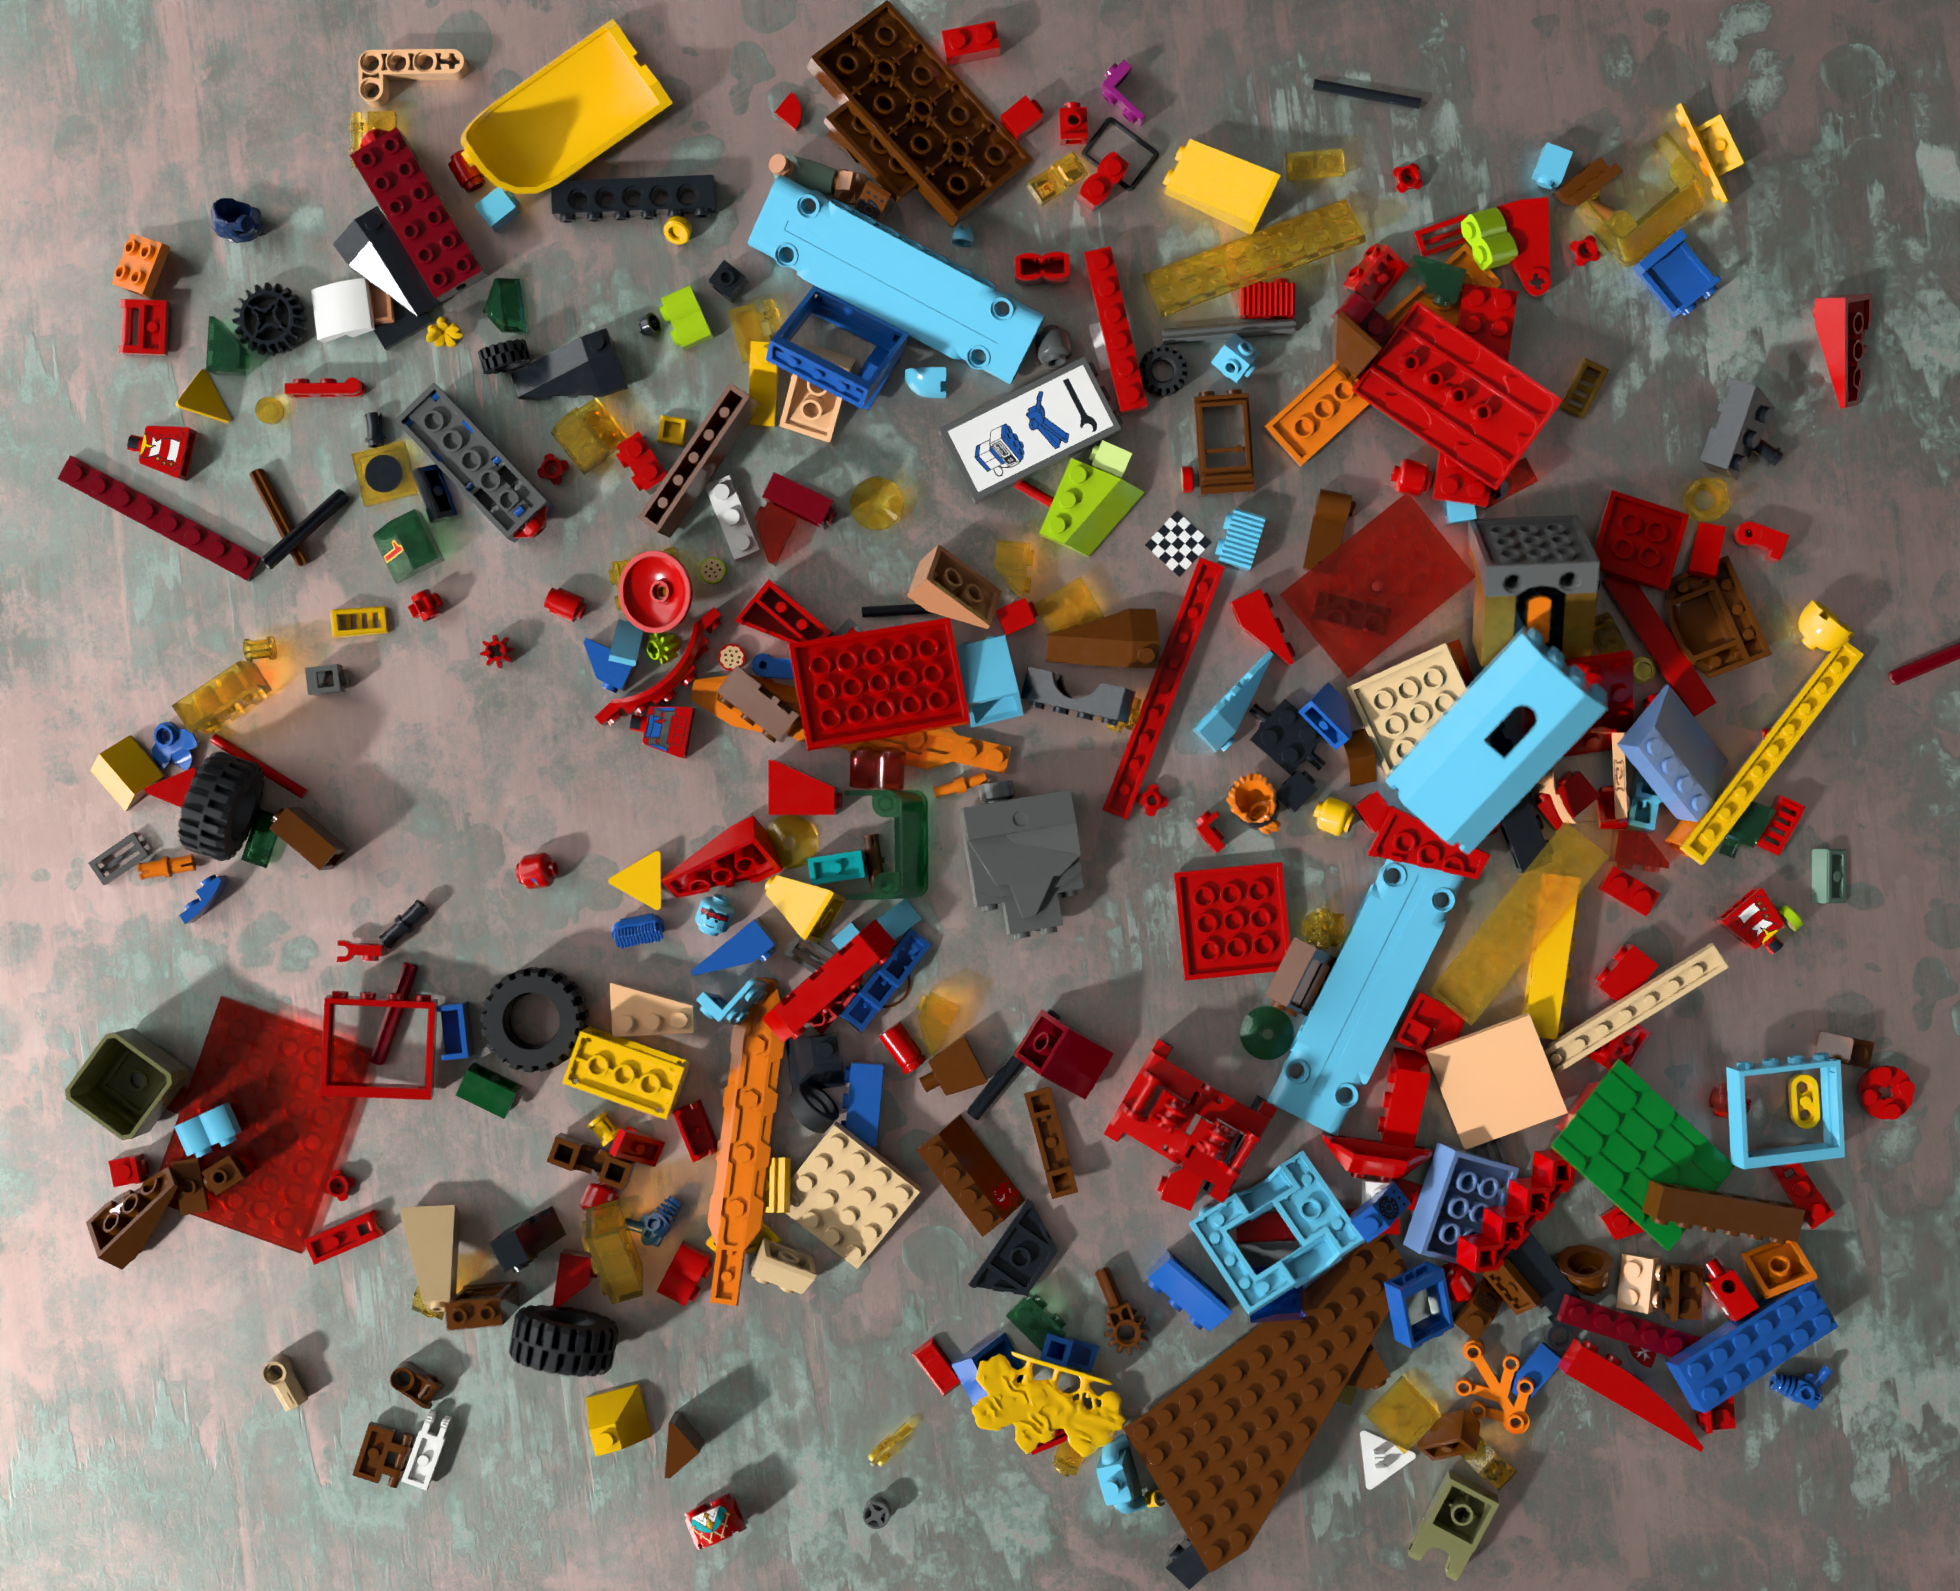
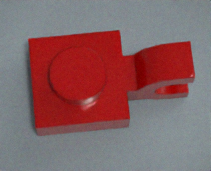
M338 940V946H345L348 949V954L346 956H338L337 962L350 961L355 955L362 956L363 961H379V956L387 955L388 948L384 944L352 943L347 940Z

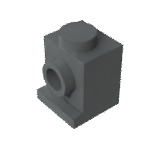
M340 664L305 668L308 695L317 696L345 692V686L349 685L347 669L343 670ZM329 675H333L334 683L332 685H329L326 681Z

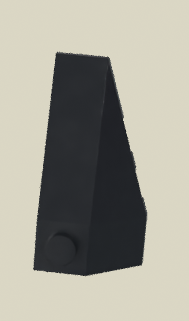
M378 206L354 219L333 243L334 248L351 270L355 273L358 272L369 280V283L374 287L380 288L391 296L392 300L415 317L419 318L440 305V302L434 298L393 227Z

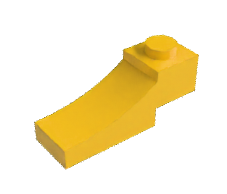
M751 341L749 395L759 401L761 406L748 425L775 427L779 367L766 360L770 342Z

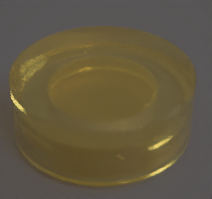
M264 397L257 402L255 414L261 422L274 425L282 420L284 407L279 400L273 397Z

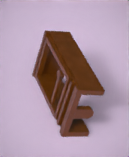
M1242 389L1226 390V395H1215V391L1199 392V396L1193 399L1199 497H1205L1209 494L1232 495L1238 492L1253 494L1255 492L1249 393H1242ZM1242 405L1244 447L1237 445L1231 448L1205 449L1202 408ZM1245 451V466L1206 468L1205 454L1241 453Z

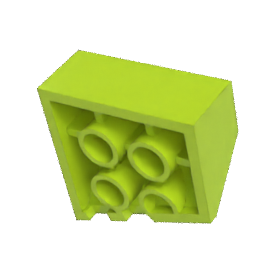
M1071 458L1039 532V536L1089 557L1145 492L1121 478Z

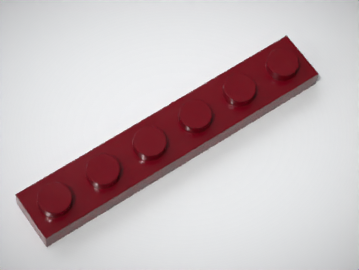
M1566 1293L1556 1318L1562 1323L1668 1357H1673L1702 1338Z

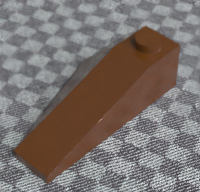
M1127 608L1113 615L1102 616L1091 622L1049 633L1046 638V662L1124 668H1158L1160 639L1156 609Z
M167 1167L143 1182L141 1188L135 1191L131 1189L126 1191L123 1198L119 1201H109L86 1222L99 1259L123 1270L142 1251L178 1188L171 1168Z

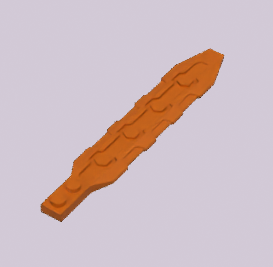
M729 675L694 680L690 700L731 726L761 733L764 731L758 724L755 723L752 726L740 716L743 712L734 706L731 710L719 700L721 695L717 690ZM750 675L800 714L796 687L774 683L771 679ZM801 719L789 734V737L806 743ZM950 727L835 746L847 749L850 753L863 756L869 754L900 761L903 765L925 770L956 762L1000 773H1006L1011 747L959 736Z
M758 977L755 979L766 981L769 984V987L766 989L767 995L759 1003H754L748 1009L749 1015L740 1024L736 1023L733 1025L730 1044V1052L732 1054L728 1085L724 1090L723 1106L725 1108L721 1139L717 1144L715 1159L717 1161V1170L707 1221L717 1247L710 1303L733 1306L739 1305L745 1250L757 1236L762 1226L765 1203L762 1201L766 1169L770 1164V1138L773 1115L776 1113L778 1093L776 1091L780 1060L783 1059L785 1041L782 1043L761 1019L781 1001L777 980Z

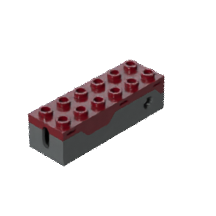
M397 127L391 131L376 128L364 134L359 150L350 154V157L434 298L444 303L488 277V274L405 135Z

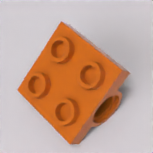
M130 234L128 241L125 243L119 265L114 271V278L111 284L151 299L171 247L154 240Z

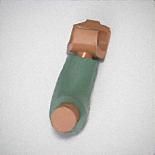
M775 154L769 161V169L773 172L775 180L781 174L809 190H817L830 195L834 194L836 200L851 205L857 204L866 184V175L855 173L847 169L839 170L838 174L837 169L801 157Z

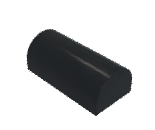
M435 464L413 470L412 475L430 523L442 522L457 515L441 469Z

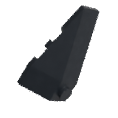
M607 328L579 337L511 373L519 400L550 399L552 396L578 398V396L593 395V397H604L628 389L614 341Z

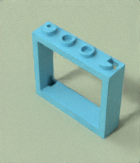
M1819 1052L1813 1053L1811 1058H1804L1802 1055L1787 1056V1060L1779 1061L1778 1058L1762 1059V1063L1754 1064L1753 1061H1738L1737 1066L1726 1067L1731 1164L1742 1169L1845 1157L1841 1060L1829 1057V1053ZM1820 1068L1824 1142L1748 1151L1744 1076Z

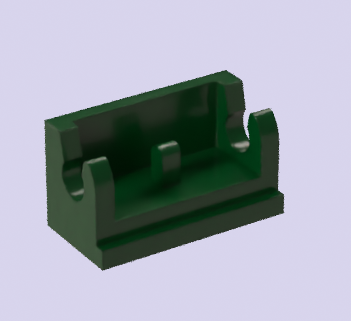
M474 1062L466 1070L456 1096L505 1119L509 1110L511 1111L522 1085Z

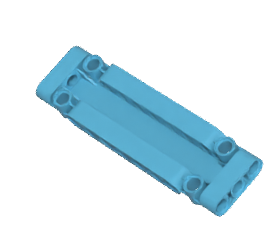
M781 174L776 178L748 240L749 246L774 258L780 266L791 267L796 270L798 276L811 284L909 333V336L956 360L963 359L973 369H982L1010 385L1014 381L1046 316L1019 302L1013 294L1000 292L996 289L994 283L858 210L838 200H828L820 191L809 190ZM807 198H811L815 201V211H812L807 207ZM785 247H790L793 250L794 259H789L785 255ZM999 301H1004L1009 305V313L1000 311L998 308ZM975 349L983 350L986 354V360H979L975 356Z
M1386 859L1384 865L1379 870L1375 884L1373 883L1368 889L1335 956L1337 959L1308 1017L1305 1016L1292 1043L1291 1053L1284 1062L1283 1070L1267 1100L1269 1103L1338 1136L1352 1106L1358 1100L1361 1087H1364L1369 1081L1445 927L1447 921L1445 918L1455 904V898L1465 879L1464 876ZM1390 868H1395L1399 874L1397 881L1394 883H1389L1386 880V872ZM1440 892L1445 893L1447 896V903L1443 907L1436 906L1434 900L1435 896ZM1294 1063H1300L1303 1067V1071L1298 1077H1292L1289 1074V1068ZM1343 1087H1348L1351 1090V1097L1346 1101H1341L1338 1098V1092Z

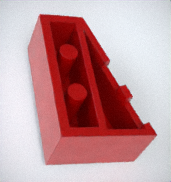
M769 579L734 620L737 623L788 643L831 637L834 634L832 630Z

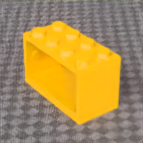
M589 1026L579 1033L562 1083L666 1120L673 1114L672 1112L676 1108L692 1061L624 1037H612V1033ZM656 1108H660L661 1112H657Z

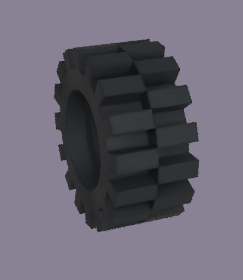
M524 339L499 342L478 351L483 373L487 375L516 370V368H522L524 365L531 363L526 340Z
M1160 345L1158 348H1151L1149 352L1147 351L1144 354L1139 370L1143 388H1146L1148 393L1156 394L1157 397H1161V395L1167 397L1172 393L1175 394L1182 388L1188 372L1187 361L1182 357V353L1179 350L1178 352L1174 350L1172 346L1168 348L1165 345ZM1166 361L1171 364L1174 371L1171 379L1159 381L1154 377L1152 369L1157 362Z

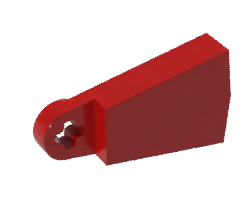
M1548 197L1520 199L1497 206L1496 208L1499 209L1504 217L1507 232L1512 236L1517 247L1518 256L1511 261L1514 273L1518 275L1522 288L1527 295L1532 297L1542 296L1551 285ZM1534 276H1537L1538 280H1543V284L1539 286V289H1536L1535 285L1530 286L1529 282L1533 280Z

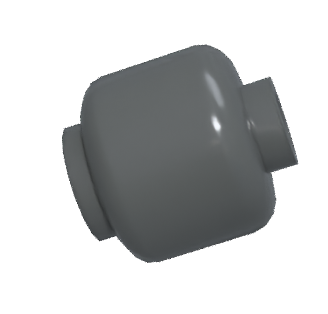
M1048 325L1036 335L1035 345L1040 362L1052 368L1066 364L1072 355L1070 335L1067 330L1059 328L1058 325Z

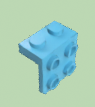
M752 978L729 1003L720 995L702 992L696 1000L702 1005L700 1010L708 1018H715L721 1023L740 1024L749 1015L748 1009L754 1003L757 1004L762 1001L767 995L766 989L769 987V984L766 981Z

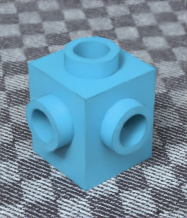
M1234 333L1211 363L1221 370L1226 377L1231 378L1237 383L1243 375L1248 378L1257 367L1254 361L1260 352L1251 343Z

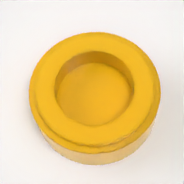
M680 216L669 218L664 226L665 237L674 244L686 243L692 234L691 224Z

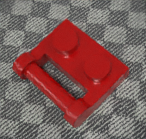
M120 299V308L123 309L122 339L121 345H118V354L129 356H168L170 302L167 300ZM139 309L138 345H133L134 310Z

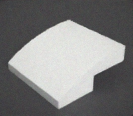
M366 278L336 282L311 290L317 340L326 343L344 335L354 338L375 330Z

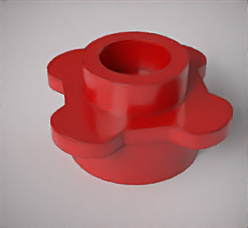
M1411 163L1402 168L1396 167L1393 170V176L1397 180L1396 190L1399 193H1405L1409 189L1419 190L1422 187L1423 182L1420 179L1419 166L1417 164ZM1406 176L1410 177L1409 181L1405 179Z
M1588 235L1584 240H1574L1571 242L1570 250L1574 252V262L1577 266L1582 267L1586 262L1591 260L1598 261L1600 259L1601 253L1598 251L1594 236ZM1584 248L1588 250L1586 254L1583 253Z
M548 453L544 456V461L541 467L538 468L537 474L540 478H547L551 480L552 484L559 485L562 483L563 473L569 469V464L566 460L560 461L552 453ZM551 467H555L556 470L552 472Z
M1151 784L1147 791L1136 796V802L1145 808L1147 816H1154L1158 809L1168 805V798L1162 796L1158 785ZM1150 798H1154L1155 802L1151 803Z
M339 1169L333 1170L331 1178L324 1185V1192L337 1197L339 1201H345L349 1197V1190L355 1186L356 1181L354 1177H347L342 1174V1171ZM338 1183L342 1184L341 1188L337 1186Z

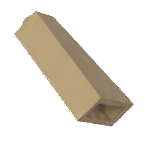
M455 1205L401 1207L400 1213L422 1301L431 1311L444 1312V1303L449 1302L456 1295L460 1213Z

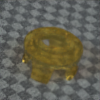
M1702 477L1694 480L1687 486L1683 495V505L1690 517L1700 522H1711L1723 516L1731 505L1726 490L1728 485L1718 477H1715V479ZM1702 490L1710 492L1714 497V504L1708 510H1701L1695 504V496Z

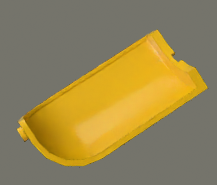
M611 19L483 110L462 133L460 143L465 151L461 154L470 167L476 165L480 172L496 187L515 194L539 193L562 182L673 104V102L646 64L644 65L643 62L637 63L634 57L638 53L618 24Z

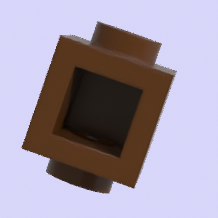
M237 1152L230 1154L202 1172L206 1188L210 1192H214L215 1195L224 1192L251 1175Z

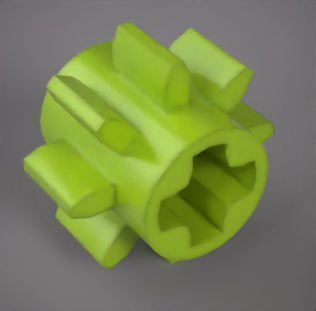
M667 632L649 635L650 641L647 642L646 649L653 660L660 659L661 664H665L678 657L676 652L680 650V641L674 633L667 634Z

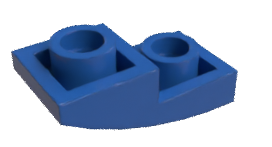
M214 874L201 882L203 887L196 890L201 901L197 898L184 906L186 911L179 915L184 924L195 922L215 904L228 883L226 875L216 877Z
M1542 1341L1525 1358L1524 1363L1514 1373L1510 1390L1518 1396V1380L1522 1377L1531 1378L1534 1382V1389L1528 1396V1402L1556 1371L1562 1357ZM1528 1383L1521 1384V1388L1524 1390H1528L1531 1387Z

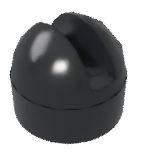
M650 312L638 319L637 327L640 326V334L652 336L660 332V321L654 313Z

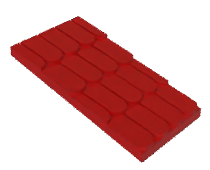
M1418 301L1413 303L1391 336L1384 343L1382 349L1350 390L1493 490L1498 489L1563 400Z

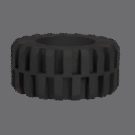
M222 751L213 753L204 760V764L199 767L196 776L191 781L190 789L186 793L185 802L181 809L178 837L186 850L219 861L229 860L237 854V851H240L244 841L249 836L251 828H253L254 820L260 809V801L263 797L264 773L257 763Z
M529 967L511 973L502 978L498 984H495L490 990L489 997H486L483 1006L485 1009L481 1013L480 1021L484 1023V1028L481 1029L482 1036L487 1037L489 1042L486 1046L490 1052L494 1050L498 1055L496 1059L501 1063L507 1062L512 1069H523L524 1072L530 1073L549 1070L568 1060L572 1056L580 1031L589 1026L586 1025L587 1018H589V1011L585 1009L584 1005L586 999L584 995H580L577 989L579 987L574 981L570 982L565 974L554 972L551 968ZM540 994L546 996L554 1003L558 1010L560 1018L558 1031L551 1040L544 1044H528L522 1041L512 1028V1008L525 995Z
M530 1305L522 1307L515 1314L509 1353L516 1363H521L522 1366L531 1367L537 1371L577 1377L604 1375L612 1368L619 1329L610 1318L601 1316L598 1313L588 1312L587 1310L573 1309L572 1307L557 1308L552 1307L553 1305Z

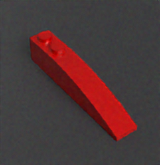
M1575 1338L1573 1339L1558 1364V1367L1565 1374L1702 1452L1704 1447L1687 1424L1641 1379L1621 1366L1622 1360L1609 1352L1606 1356L1599 1353L1600 1348L1586 1339L1583 1343Z

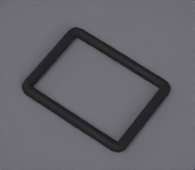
M1108 117L1082 150V157L1098 168L1100 163L1087 153L1111 122L1153 154L1130 186L1123 180L1119 183L1127 191H1133L1157 160L1159 153L1115 118Z

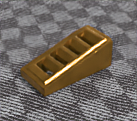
M1582 357L1559 407L1584 419L1609 369ZM1588 368L1598 373L1596 378L1584 373L1585 369ZM1583 378L1593 383L1592 387L1589 388L1579 383L1580 379ZM1578 388L1588 393L1587 398L1574 393L1575 389ZM1570 398L1584 403L1582 408L1569 403Z

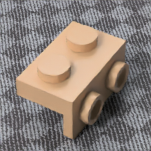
M1628 1253L1622 1254L1616 1308L1649 1314L1655 1312L1660 1307L1662 1295L1659 1292V1282L1662 1281L1664 1276V1265H1661V1257L1650 1258Z

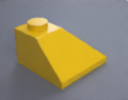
M639 1383L586 1397L589 1433L596 1456L625 1449L652 1437Z

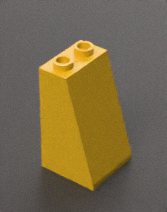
M1189 139L1187 146L1181 144L1175 160L1179 162L1175 170L1169 169L1163 181V184L1167 186L1165 194L1252 236L1281 175L1192 139Z

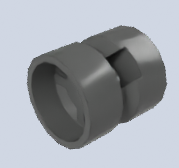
M1013 780L978 785L980 800L984 801L985 804L1011 800L1015 795Z

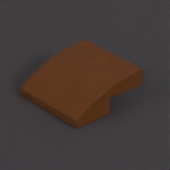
M1602 157L1597 158L1551 194L1556 200L1566 205L1580 206L1619 175L1622 170L1617 163L1607 165Z

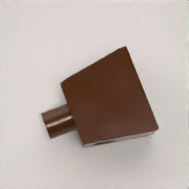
M964 1034L929 1059L928 1063L932 1072L919 1078L926 1093L941 1086L946 1096L988 1082Z

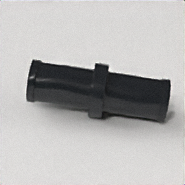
M417 899L402 915L395 917V922L379 936L380 941L387 948L392 949L406 933L410 934L414 930L413 926L429 913L428 907Z

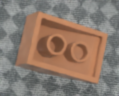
M938 544L919 561L907 596L928 612L988 629L991 625L1001 590Z

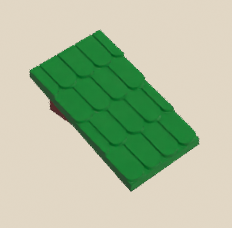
M1620 1059L1615 1062L1601 1081L1586 1084L1567 1108L1568 1113L1562 1115L1554 1125L1561 1132L1550 1145L1666 1251H1670L1679 1241L1686 1228L1675 1225L1676 1222L1669 1221L1668 1225L1655 1223L1652 1221L1651 1216L1642 1212L1649 1181L1653 1180L1716 1191L1735 1167L1707 1138L1678 1114L1671 1105L1652 1090L1645 1081Z

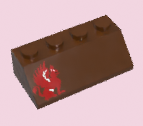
M961 1114L917 1146L916 1151L982 1237L1002 1223L1026 1200Z

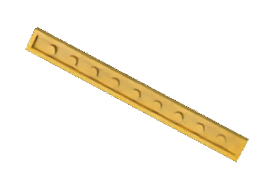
M1848 642L1843 647L1829 652L1679 848L1700 865L1707 861L1864 654Z

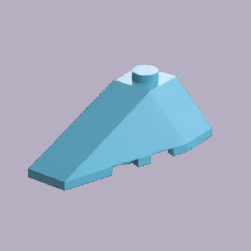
M1268 651L1192 729L1215 752L1219 749L1225 751L1235 741L1232 736L1236 733L1273 656L1271 651Z

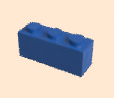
M852 1060L851 1067L846 1066L844 1082L849 1083V1093L843 1094L842 1109L847 1110L846 1121L841 1120V1125L868 1146L877 1147L885 1063Z

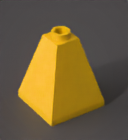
M774 875L771 876L765 885L767 890L765 894L803 939L818 944L821 943L847 900V897L842 894L778 875L776 877Z

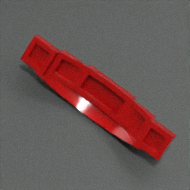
M713 607L693 625L691 639L684 655L665 678L642 693L626 698L613 699L594 718L603 726H606L608 723L612 726L623 716L621 713L623 709L628 715L635 713L640 715L650 706L648 703L650 701H653L656 705H660L662 702L667 705L677 696L676 689L682 684L686 687L697 677L695 672L699 668L693 662L695 658L700 660L710 650L707 646L711 642L704 634L707 632L712 634L722 625L720 620L724 616L717 608Z

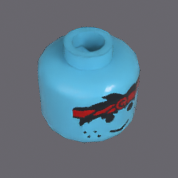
M714 894L713 897H705L701 900L695 916V921L699 925L700 931L711 936H718L719 933H724L728 930L734 915V907L728 903L729 899L721 894Z

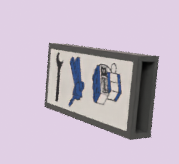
M1084 356L938 429V433L974 505L1094 445L1102 443V440L1106 441L1120 433V425L1123 422L1117 410H1111L1108 401L1111 400L1109 393L1104 385L1099 386L1095 378L1098 376V372L1092 361L1088 363Z

